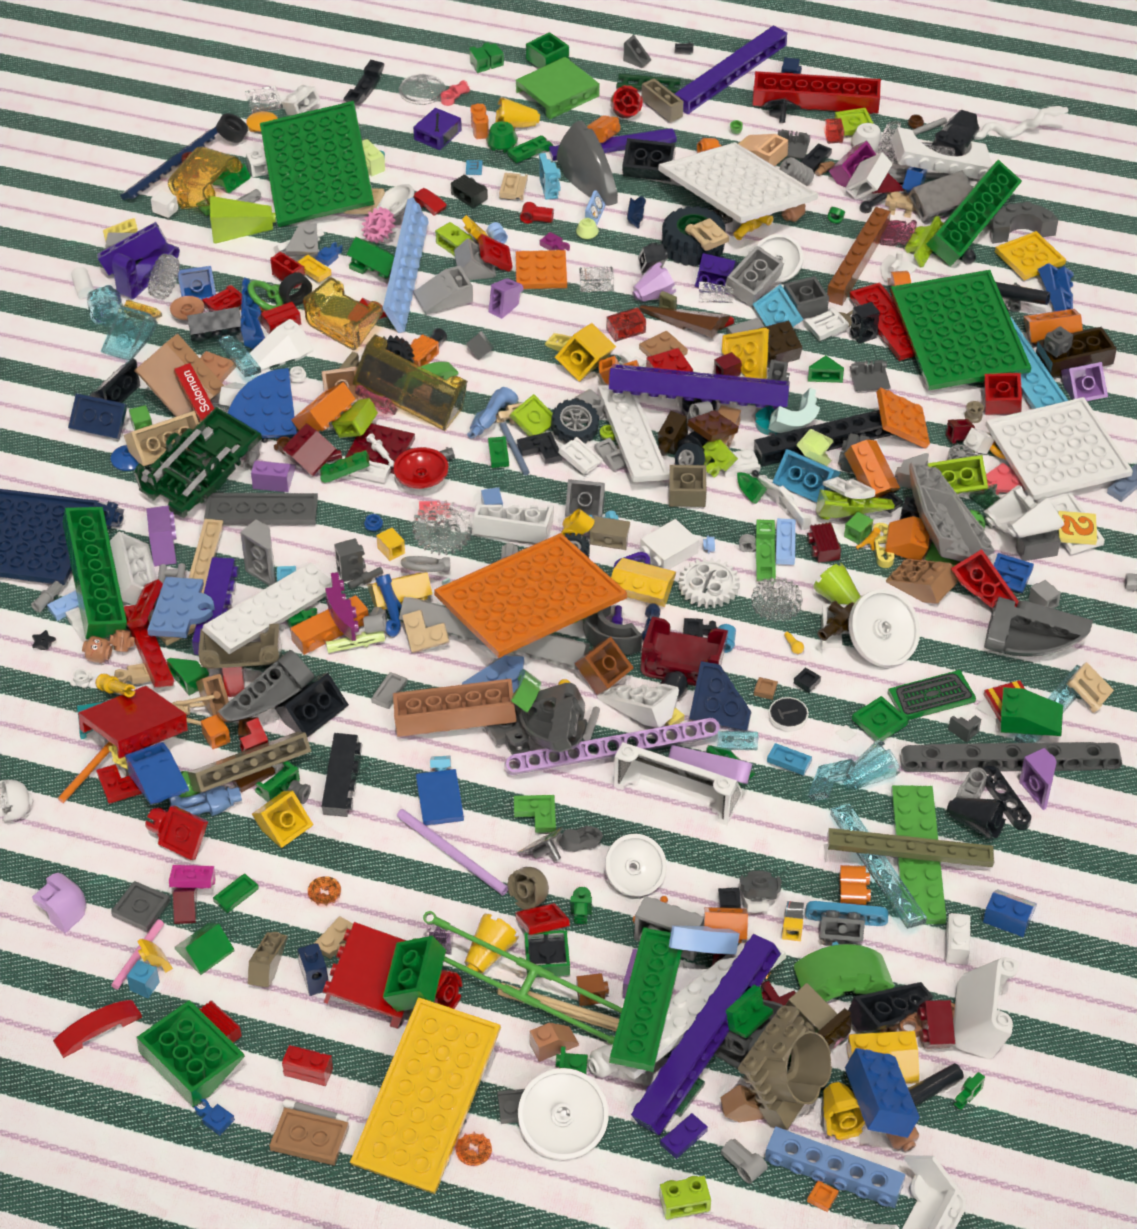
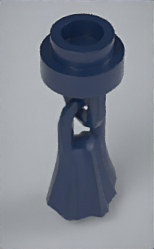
M649 604L645 609V615L648 618L645 628L641 633L643 641L652 616L658 618L660 616L661 610L657 604Z

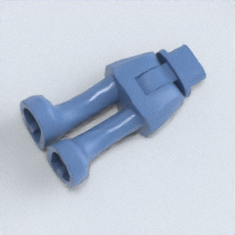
M507 387L497 389L492 394L486 409L478 412L474 417L467 436L472 439L477 435H481L485 429L491 427L497 419L496 415L499 409H506L508 405L515 404L519 400L518 395Z
M218 786L189 797L173 796L169 798L170 806L175 805L196 816L206 812H210L211 816H214L234 806L233 803L242 801L239 787L230 789L229 786L226 788Z

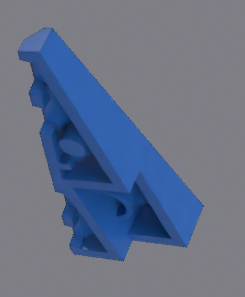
M1050 263L1039 268L1038 271L1046 291L1051 294L1050 300L1054 310L1073 309V293L1071 292L1073 272L1065 266L1057 269Z
M244 277L242 280L241 333L244 345L254 349L265 339L258 320V317L261 315L260 307L251 299L247 289L250 280Z

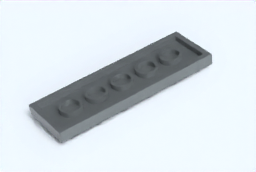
M212 493L206 501L204 519L223 520V524H251L254 520H258L267 525H316L318 493Z

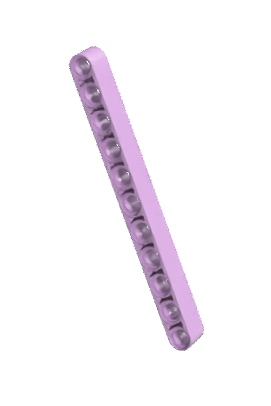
M707 718L583 741L574 748L578 753V757L575 759L568 755V750L556 752L549 749H540L513 754L505 761L504 769L510 775H517L614 757L622 742L627 743L628 738L636 741V747L645 750L705 740L715 736L720 727L715 719ZM705 724L713 726V733H708L705 730ZM687 727L693 729V737L686 734L685 729ZM667 731L674 733V740H669L666 737ZM647 735L655 737V744L647 742ZM608 742H614L617 750L610 751L607 747ZM588 746H595L597 748V754H590L588 752ZM549 753H556L558 761L551 762L548 758ZM529 757H536L539 760V764L532 766L529 763ZM516 760L519 763V768L516 770L511 769L509 761Z

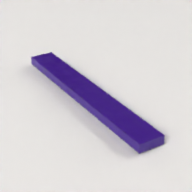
M673 128L611 137L600 144L604 153L625 150L627 138L675 143L677 142V137ZM559 145L549 147V153L553 161L557 160Z

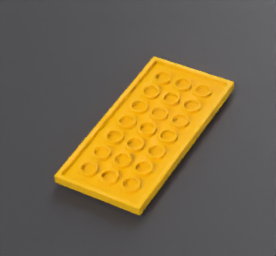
M418 997L350 1160L351 1165L436 1194L501 1031V1025Z

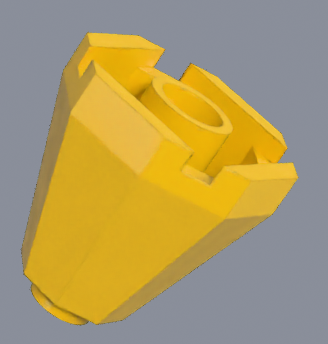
M840 1082L829 1084L824 1089V1126L827 1135L832 1137L833 1134L838 1140L859 1136L863 1132L861 1128L866 1124L854 1092Z

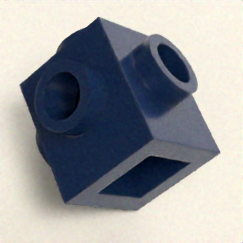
M112 501L107 503L97 502L95 507H103L107 528L111 529L112 526L119 527L123 521L125 509L119 508V504Z

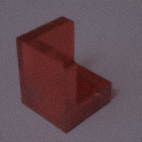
M841 118L825 119L824 133L827 144L843 143L844 127Z

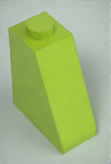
M370 398L359 399L349 410L343 412L341 417L331 424L340 438L361 436L378 412Z

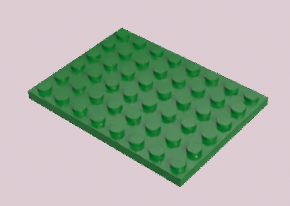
M354 101L260 123L278 227L375 205Z
M990 269L891 286L890 292L928 391L985 381V374L1031 373V365Z

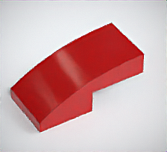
M422 188L414 193L413 198L419 203L421 208L426 207L433 216L447 207V204L426 188Z

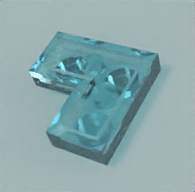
M852 759L820 765L808 797L812 801L829 798L834 782L851 779L856 763Z

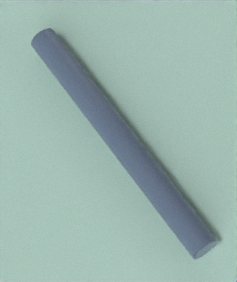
M501 423L500 428L504 436H506V440L523 475H528L530 471L507 424Z

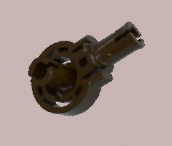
M835 600L829 606L828 611L833 613L835 617H830L827 620V625L818 631V637L822 641H826L832 635H840L843 631L849 632V616L855 604L854 602L849 603L843 608Z

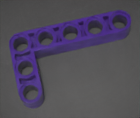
M167 243L164 248L152 251L148 257L144 258L137 265L133 258L121 253L115 254L112 260L117 293L135 299L178 258L180 253L179 247Z

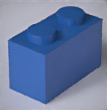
M909 167L902 188L906 189L907 193H910L913 187L924 184L927 170Z

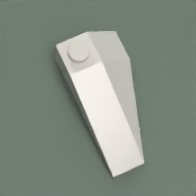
M289 319L276 327L238 364V367L248 375L268 370L270 366L275 364L281 366L286 364L285 361L300 360L314 352V348L302 327Z
M642 684L637 688H631V685H613L608 690L598 694L597 697L599 700L638 722L659 728L672 718L679 689L676 686L658 684L656 687L650 688L648 684Z

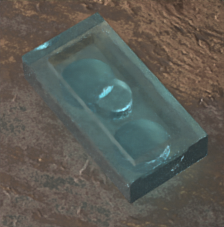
M718 731L717 747L730 750H758V732Z

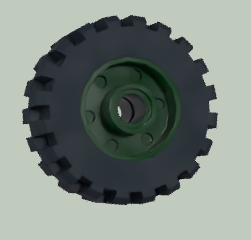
M687 206L684 209L679 208L676 212H671L662 224V244L664 249L667 250L668 257L673 259L674 262H680L686 266L699 265L703 253L719 257L724 251L725 243L705 251L692 235H688L685 232V228L689 224L695 225L710 218L726 233L723 219L716 212L709 211L705 207L704 209L700 208V206Z

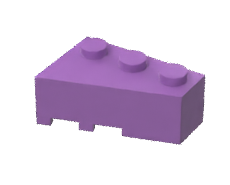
M169 505L146 508L154 567L161 564H176L174 540H177L174 513L169 511Z

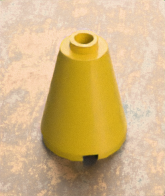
M503 97L499 98L498 105L500 107L496 110L495 123L500 121L508 122L514 128L531 127L539 123L540 114H538L537 110Z
M485 913L480 919L474 936L503 951H507L517 942L519 936H515L517 932L502 919L497 918L495 921L491 919V914ZM472 942L464 963L466 967L483 974L501 955Z

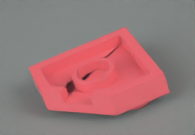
M1004 463L986 474L988 483L986 491L992 495H999V492L1008 493L1017 485L1022 486L1023 491L1025 490L1014 470Z

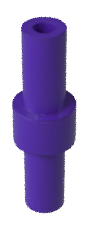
M617 605L615 606L611 622L623 624V618L621 617L622 606Z

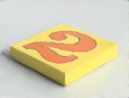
M1058 511L1059 516L1064 522V526L1058 530L1061 542L1096 545V514Z

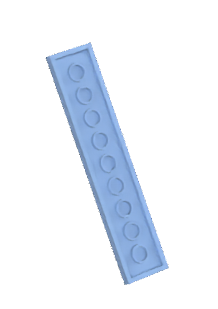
M414 198L407 199L383 310L398 333L405 332L427 226L429 224L427 216H424L419 203Z

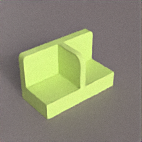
M810 429L798 442L797 446L806 457L826 466L832 461L825 453L833 443L831 438Z

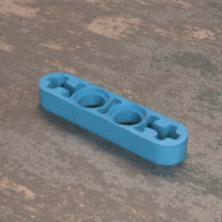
M810 901L806 904L805 915L808 919L814 921H821V914L826 913V910H836L842 915H848V912L861 913L860 916H864L865 925L884 926L888 923V910L884 907L824 901Z

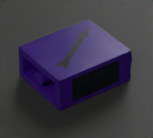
M436 107L413 127L414 140L437 150H441L462 131L460 117Z

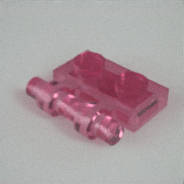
M890 220L880 238V245L896 246L898 242L905 245L911 239V234L915 232L917 221L911 220L907 224L906 221Z

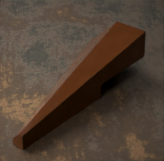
M646 305L639 307L640 311L683 330L687 327L710 338H713L719 329L722 330L730 319V315Z

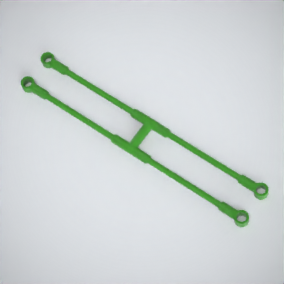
M432 911L424 913L423 920L426 924L436 925L446 931L450 930L516 962V965L529 970V973L521 989L517 990L507 984L503 985L446 956L444 962L501 989L502 992L534 1008H540L608 1041L607 1043L610 1045L613 1044L614 1036H608L541 1003L540 1000L528 995V992L536 976L539 975L549 981L553 980L619 1013L622 1012L621 1007L555 976L554 973L521 957L518 958L452 926L451 923L437 917ZM428 915H433L432 921H427Z

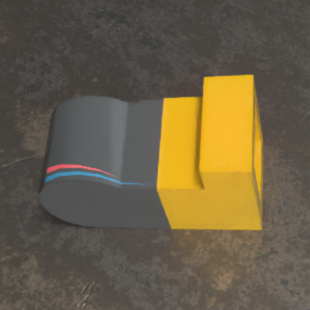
M787 901L782 940L801 942L804 903ZM787 930L799 932L795 935L789 934Z

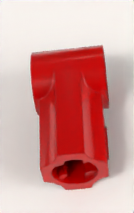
M525 202L520 219L527 224L533 221L552 223L554 209L538 207L533 202Z

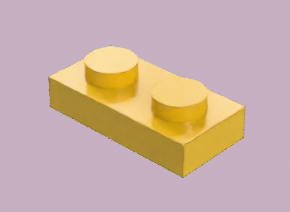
M309 255L297 261L305 266V274L319 283L332 275L330 268Z

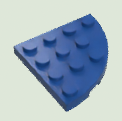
M289 368L272 370L249 381L235 396L228 413L260 432L262 438L294 437L297 431L295 424L291 420L295 415Z

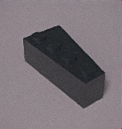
M334 733L321 805L323 815L348 817L349 810L353 808L352 795L353 791L355 792L356 777L359 772L363 747L358 735Z

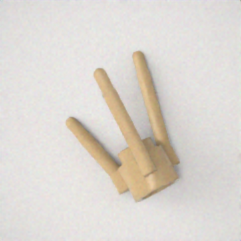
M214 695L172 702V704L185 712L186 715H190V708L205 706L202 701L214 699ZM187 718L188 723L201 725V721Z

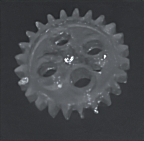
M437 500V505L430 502V507L423 505V510H418V515L414 516V521L412 522L414 540H418L419 546L424 544V550L430 548L431 554L435 550L438 555L441 554V551H444L445 555H448V551L455 554V548L461 551L462 545L467 546V540H471L473 528L470 515H466L467 510L461 511V505L454 507V502L447 505V500L444 501V504Z

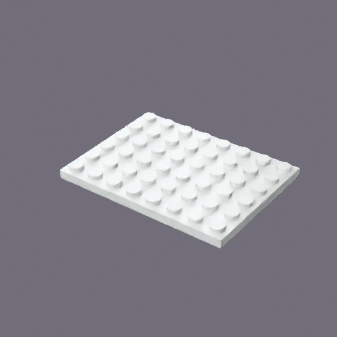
M736 142L659 164L658 170L739 223H746L749 220L759 219V217L771 215L772 213L784 211L785 209L797 207L798 205L810 203L818 199L817 192Z

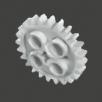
M703 557L702 562L696 559L695 564L689 562V567L684 566V571H680L678 583L681 595H685V600L691 599V604L698 602V607L705 604V608H708L709 605L715 608L716 604H719L721 607L723 602L729 604L730 599L734 600L735 595H738V589H740V576H737V570L733 571V566L727 567V561L722 564L720 563L721 559H718L715 562L713 557L710 558V561Z

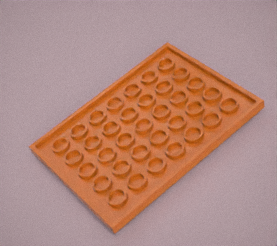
M559 533L434 589V596L500 658L627 599V592L562 533Z

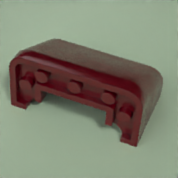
M652 616L641 653V672L645 676L663 680L668 672L679 671L686 676L688 685L696 686L701 661L722 665L728 639V630L712 629L708 634V638L671 632V626L667 620Z

